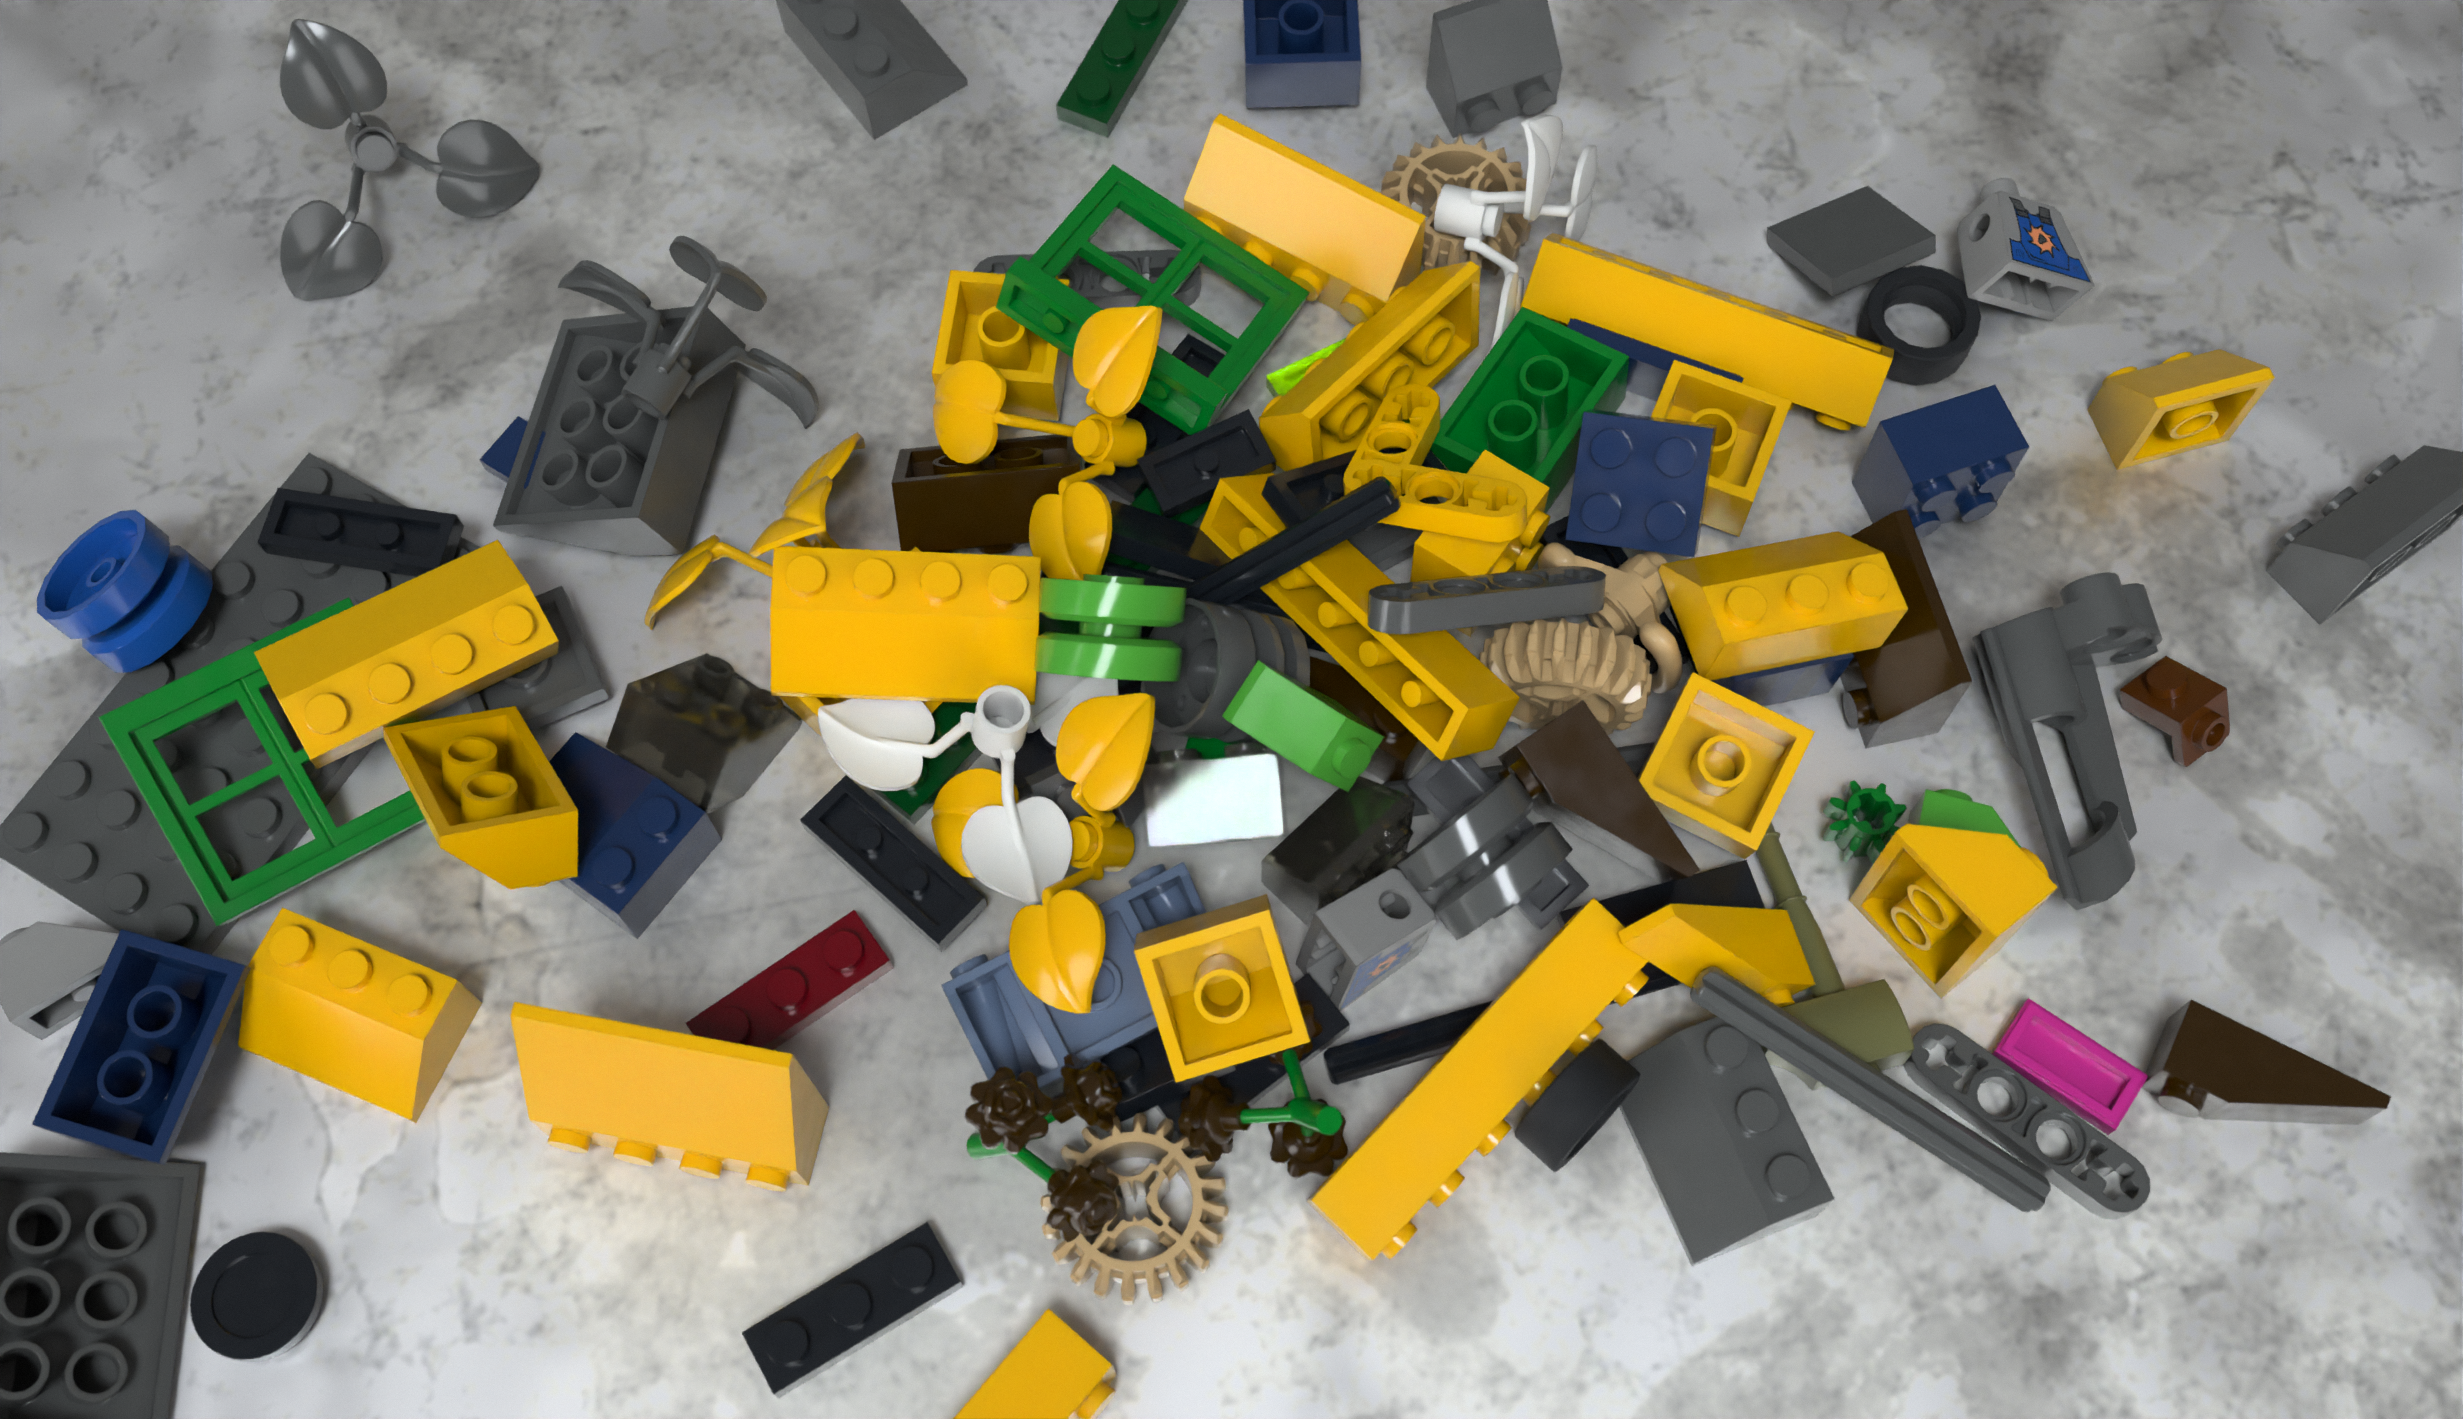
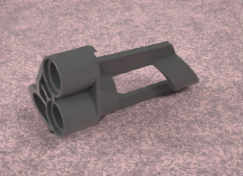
M2110 572L2089 575L2066 585L2060 592L2064 605L2059 608L2048 607L2028 613L1995 627L1980 631V634L1972 638L2003 739L2013 759L2024 771L2063 899L2076 911L2104 902L2114 896L2130 880L2135 870V858L2129 841L2137 833L2095 667L2123 664L2146 658L2158 652L2156 646L2163 640L2145 586L2139 583L2121 585L2119 576L2116 573ZM2033 722H2042L2063 732L2095 831L2093 837L2072 849L2033 729Z

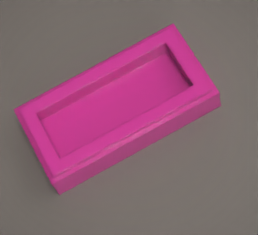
M2029 998L2020 1006L1991 1054L2067 1109L2107 1135H2110L2117 1129L2148 1078L2147 1074Z

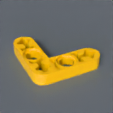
M1406 384L1390 390L1384 397L1344 473V496L1374 478L1384 476L1395 487L1401 506L1396 512L1378 521V523L1486 542L1501 543L1520 536L1526 529L1527 495L1524 489L1516 483L1506 480L1422 466L1440 429V398L1431 387L1421 384ZM1410 419V424L1403 422V420ZM1387 448H1403L1407 450L1396 454L1379 452ZM1432 496L1449 499V501L1440 504L1420 502L1421 499Z

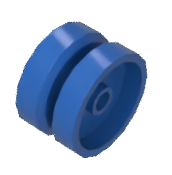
M137 510L119 511L97 522L80 535L61 554L42 583L37 596V613L70 639H82V647L115 673L133 672L153 663L168 652L193 627L207 605L213 587L212 571L181 546H170L169 536Z

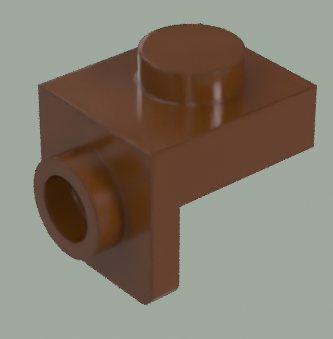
M2167 656L2120 689L2122 709L2171 735L2174 761L2185 767L2192 764L2206 752L2217 749L2230 733L2227 688Z

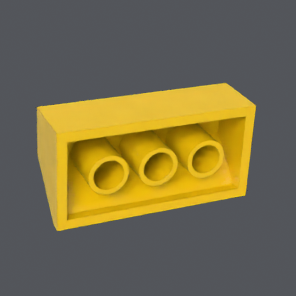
M1221 113L1218 114L1212 123L1184 196V211L1309 291L1310 293L1306 300H1316L1340 312L1353 325L1367 322L1386 305L1387 300L1397 288L1409 285L1420 275L1426 224L1425 215Z
M1472 261L1424 270L1409 285L1397 288L1387 300L1386 305L1367 322H1360L1354 326L1345 341L1328 357L1315 361L1308 368L1303 379L1284 396L1280 395L1272 399L1258 419L1260 431L1276 459V465L1284 471H1289L1357 450L1384 397L1390 390L1406 384H1421L1433 388L1478 347L1480 267Z
M496 540L254 652L308 757L314 766L319 769L383 738V727L417 722L558 654L559 640L527 581L499 540Z
M779 546L775 548L770 605L772 696L977 703L980 695L988 688L997 685H1007L1020 690L1027 697L1030 705H1034L1036 690V671L1034 667L1036 637H1038L1039 633L1038 608L1041 557Z

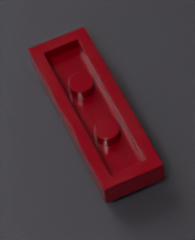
M853 910L686 1022V1025L694 1036L774 1050L894 967L857 912Z

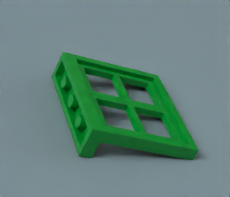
M1113 164L1028 261L1019 256L1007 270L996 308L1073 358L1075 342L1083 324L1093 314L1103 310L1057 280L1078 255L1140 295L1142 298L1135 307L1156 306L1162 308L1164 312L1227 352L1207 378L1157 345L1149 378L1138 401L1187 434L1192 435L1214 424L1301 310L1310 292ZM1118 209L1181 249L1154 284L1090 243ZM1200 263L1264 303V306L1238 339L1173 297Z
M349 597L98 717L218 927L236 920L426 821L410 790L337 827L302 766L311 761L305 749L294 752L260 690L270 686V683L254 652L353 607L354 605ZM238 702L273 764L190 805L155 742ZM280 776L315 839L233 881L198 817Z

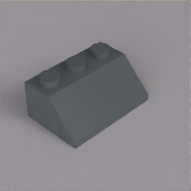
M776 0L786 34L874 140L968 85L965 75L901 0Z
M2423 445L2403 461L2395 454L2390 456L2364 479L2369 484L2366 488L2357 493L2351 486L2347 487L2320 511L2325 516L2322 520L2312 525L2307 519H2303L2285 533L2276 543L2282 552L2266 571L2321 625L2452 528L2463 516V452Z
M1714 1017L1678 1031L1627 1061L1640 1073V1079L1619 1108L1691 1266L1814 1218L1835 1200L1758 1042L1719 1017Z

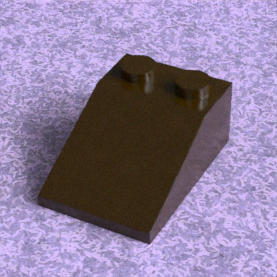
M1584 700L1498 757L1505 769L1498 773L1500 779L1503 780L1510 774H1514L1534 799L1532 808L1535 812L1655 880L1663 883L1685 879L1700 871L1693 858Z

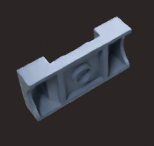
M1184 862L1166 870L1164 864L1151 867L1128 882L1131 889L1098 905L1105 922L1106 941L1103 961L1093 987L1091 1012L1088 1014H1077L1060 1010L1034 996L1024 986L1014 971L1009 951L991 960H988L986 954L974 957L950 971L952 980L941 986L988 1080L1001 1067L1012 1069L1016 1078L1020 1073L1029 1071L1035 1074L1038 1087L1043 1092L1064 1080L1060 1070L1064 1066V1057L1072 1053L1080 1060L1087 1059L1090 1062L1100 1060L1111 1052L1123 1048L1159 1029L1137 963L1134 946L1136 934L1206 913Z

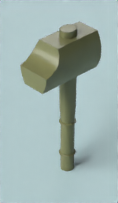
M1771 822L1756 854L1778 904L1776 909L1787 910L1815 981V985L1809 987L1813 999L1785 1006L1782 1009L1880 1072L1905 1065L1915 1048L1907 1021L1896 996L1885 979L1850 989L1845 988L1821 929L1806 903L1807 897L1802 895L1779 841L1780 833L1775 831ZM1760 1044L1770 1066H1777L1795 1074L1812 1091L1827 1087Z

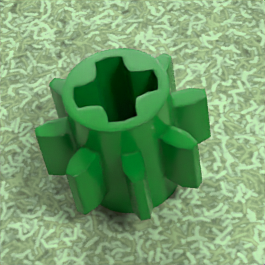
M1855 780L1850 781L1844 791V801L1831 797L1825 806L1823 813L1836 822H1833L1827 828L1822 838L1824 841H1835L1836 845L1844 852L1843 861L1848 862L1853 856H1868L1870 862L1874 864L1885 848V845L1888 844L1895 832L1900 829L1894 823L1901 818L1907 808L1905 804L1895 805L1890 796L1885 793V784L1881 783L1876 789H1861Z

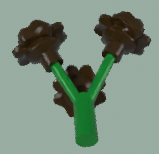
M1299 1001L1310 1042L1256 1058L1259 1060L1268 1056L1272 1064L1285 1065L1295 1098L1286 1102L1283 1107L1250 1109L1247 1103H1234L1232 1089L1223 1087L1214 1075H1207L1202 1083L1192 1084L1190 1095L1183 1098L1181 1102L1182 1112L1178 1125L1180 1132L1187 1137L1190 1147L1193 1150L1202 1151L1207 1161L1217 1162L1221 1157V1153L1229 1154L1233 1148L1234 1132L1246 1131L1250 1128L1251 1124L1269 1123L1268 1129L1273 1139L1270 1152L1271 1160L1275 1164L1280 1165L1288 1163L1287 1172L1291 1178L1299 1179L1308 1174L1322 1177L1330 1176L1334 1167L1333 1160H1343L1348 1155V1147L1343 1138L1346 1125L1344 1116L1341 1115L1337 1108L1328 1105L1325 1100L1311 1099L1299 1062L1303 1054L1312 1050L1311 1038L1319 1036L1323 1031L1321 1022L1313 1015L1314 1007L1311 1001Z
M1072 1053L1064 1057V1066L1060 1070L1064 1079L1063 1092L1050 1098L1039 1089L1037 1077L1034 1073L1026 1071L1020 1073L1016 1078L1012 1069L1001 1067L990 1080L978 1082L971 1086L970 1096L975 1104L970 1105L965 1113L967 1123L979 1131V1133L972 1134L967 1140L968 1154L975 1160L1010 1154L1047 1183V1190L1051 1194L1050 1203L1054 1207L1047 1216V1225L1053 1229H1058L1060 1237L1066 1242L1073 1241L1080 1233L1085 1237L1100 1233L1105 1223L1115 1217L1117 1214V1201L1114 1192L1119 1185V1179L1114 1174L1108 1173L1105 1163L1098 1159L1091 1162L1087 1168L1077 1165L1071 1172L1065 1169L1056 1171L1025 1148L1026 1144L1030 1140L1045 1137L1048 1133L1049 1124L1055 1120L1059 1123H1065L1075 1116L1085 1120L1091 1127L1097 1125L1102 1130L1108 1132L1114 1127L1113 1118L1117 1115L1116 1107L1122 1099V1089L1115 1080V1073L1109 1065L1102 1064L1100 1060L1092 1062L1087 1059L1080 1060Z

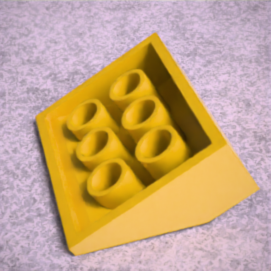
M514 1002L510 1018L528 1116L532 1123L549 1136L547 1141L549 1145L575 1153H588L590 1144L614 1148L613 1156L615 1158L643 1166H653L656 1157L681 1161L679 1166L681 1171L704 1178L719 1179L722 1169L747 1174L746 1183L772 1191H786L788 1182L809 1186L829 1106L793 1054Z

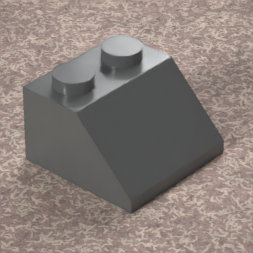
M1471 0L1433 13L1426 88L1452 138H1456L1460 133L1465 135L1470 132H1484L1497 123L1524 114L1534 115L1545 110L1548 106L1556 104L1562 64L1548 0Z

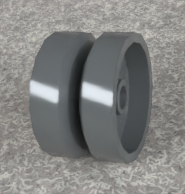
M1510 774L1471 802L1397 863V866L1418 892L1431 891L1456 873L1461 880L1438 900L1434 911L1456 941L1467 936L1491 918L1495 919L1519 903L1542 883V879L1573 850L1552 822H1538L1512 840L1507 833L1528 816L1534 804V799L1514 774Z

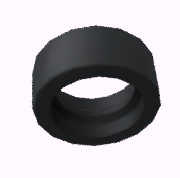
M1923 265L1902 267L1881 277L1870 291L1860 314L1857 337L1894 349L1893 360L1886 375L1890 379L1912 385L1937 383L1954 374L1967 358L1978 336L1981 314L1977 300L1968 298L1963 281L1942 269ZM1905 303L1927 306L1939 313L1949 324L1952 331V339L1946 345L1924 348L1910 345L1896 337L1886 325L1884 319L1885 311L1893 305Z
M1600 1038L1593 1041L1563 1069L1531 1106L1514 1132L1515 1137L1553 1172H1557L1590 1141L1613 1115L1639 1081L1640 1073Z

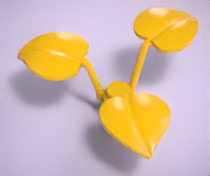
M1160 307L1106 308L1093 314L1083 324L1074 346L1073 371L1077 382L1081 386L1090 389L1086 396V404L1099 414L1089 415L1076 426L1000 412L1005 400L1007 384L1000 371L984 361H960L948 368L938 381L934 394L936 402L933 405L934 427L939 445L943 452L953 461L970 465L977 464L987 458L996 445L998 424L1072 437L1076 452L1086 462L1095 464L1062 478L1058 485L1059 495H1043L1033 506L1029 522V543L1033 556L1041 557V570L1048 578L1083 580V574L1101 575L1111 541L1112 513L1106 495L1096 485L1086 481L1099 475H1113L1115 471L1114 466L1132 467L1137 464V459L1143 457L1147 445L1146 432L1139 421L1126 418V414L1140 399L1149 378L1162 322L1163 309Z
M857 432L813 462L797 480L784 503L786 509L783 511L782 517L772 522L760 534L748 554L729 544L719 542L720 538L714 534L681 556L669 568L658 584L645 614V625L653 630L657 612L687 589L708 564L724 557L733 559L772 578L773 566L756 558L772 549L789 542H793L797 547L841 548L826 530L825 506L832 489V479L843 467L853 450L865 448L864 438ZM816 534L820 543L816 539L808 542L804 537Z
M1135 693L1100 696L1083 701L1066 716L1057 737L1056 762L1058 769L1066 779L1076 782L1071 796L1073 800L1092 816H1079L1069 822L1073 841L1070 865L1082 870L1046 887L1042 892V905H1028L1017 912L1009 935V953L1013 969L1024 986L1044 1003L1067 1012L1088 1014L1091 1012L1093 987L1103 961L1106 941L1105 922L1098 904L1087 894L1071 889L1088 880L1100 881L1104 877V872H1118L1124 869L1132 859L1135 843L1129 827H1125L1122 822L1115 821L1114 813L1106 811H1111L1121 806L1133 793L1140 780L1147 759L1154 726L1155 697L1150 694ZM974 768L957 774L942 787L933 805L934 815L931 819V824L940 856L947 865L963 877L976 878L966 866L961 850L962 832L967 821L980 808L992 805L1003 806L1001 773L998 771ZM1014 784V798L1017 804L1019 800V795L1017 787Z

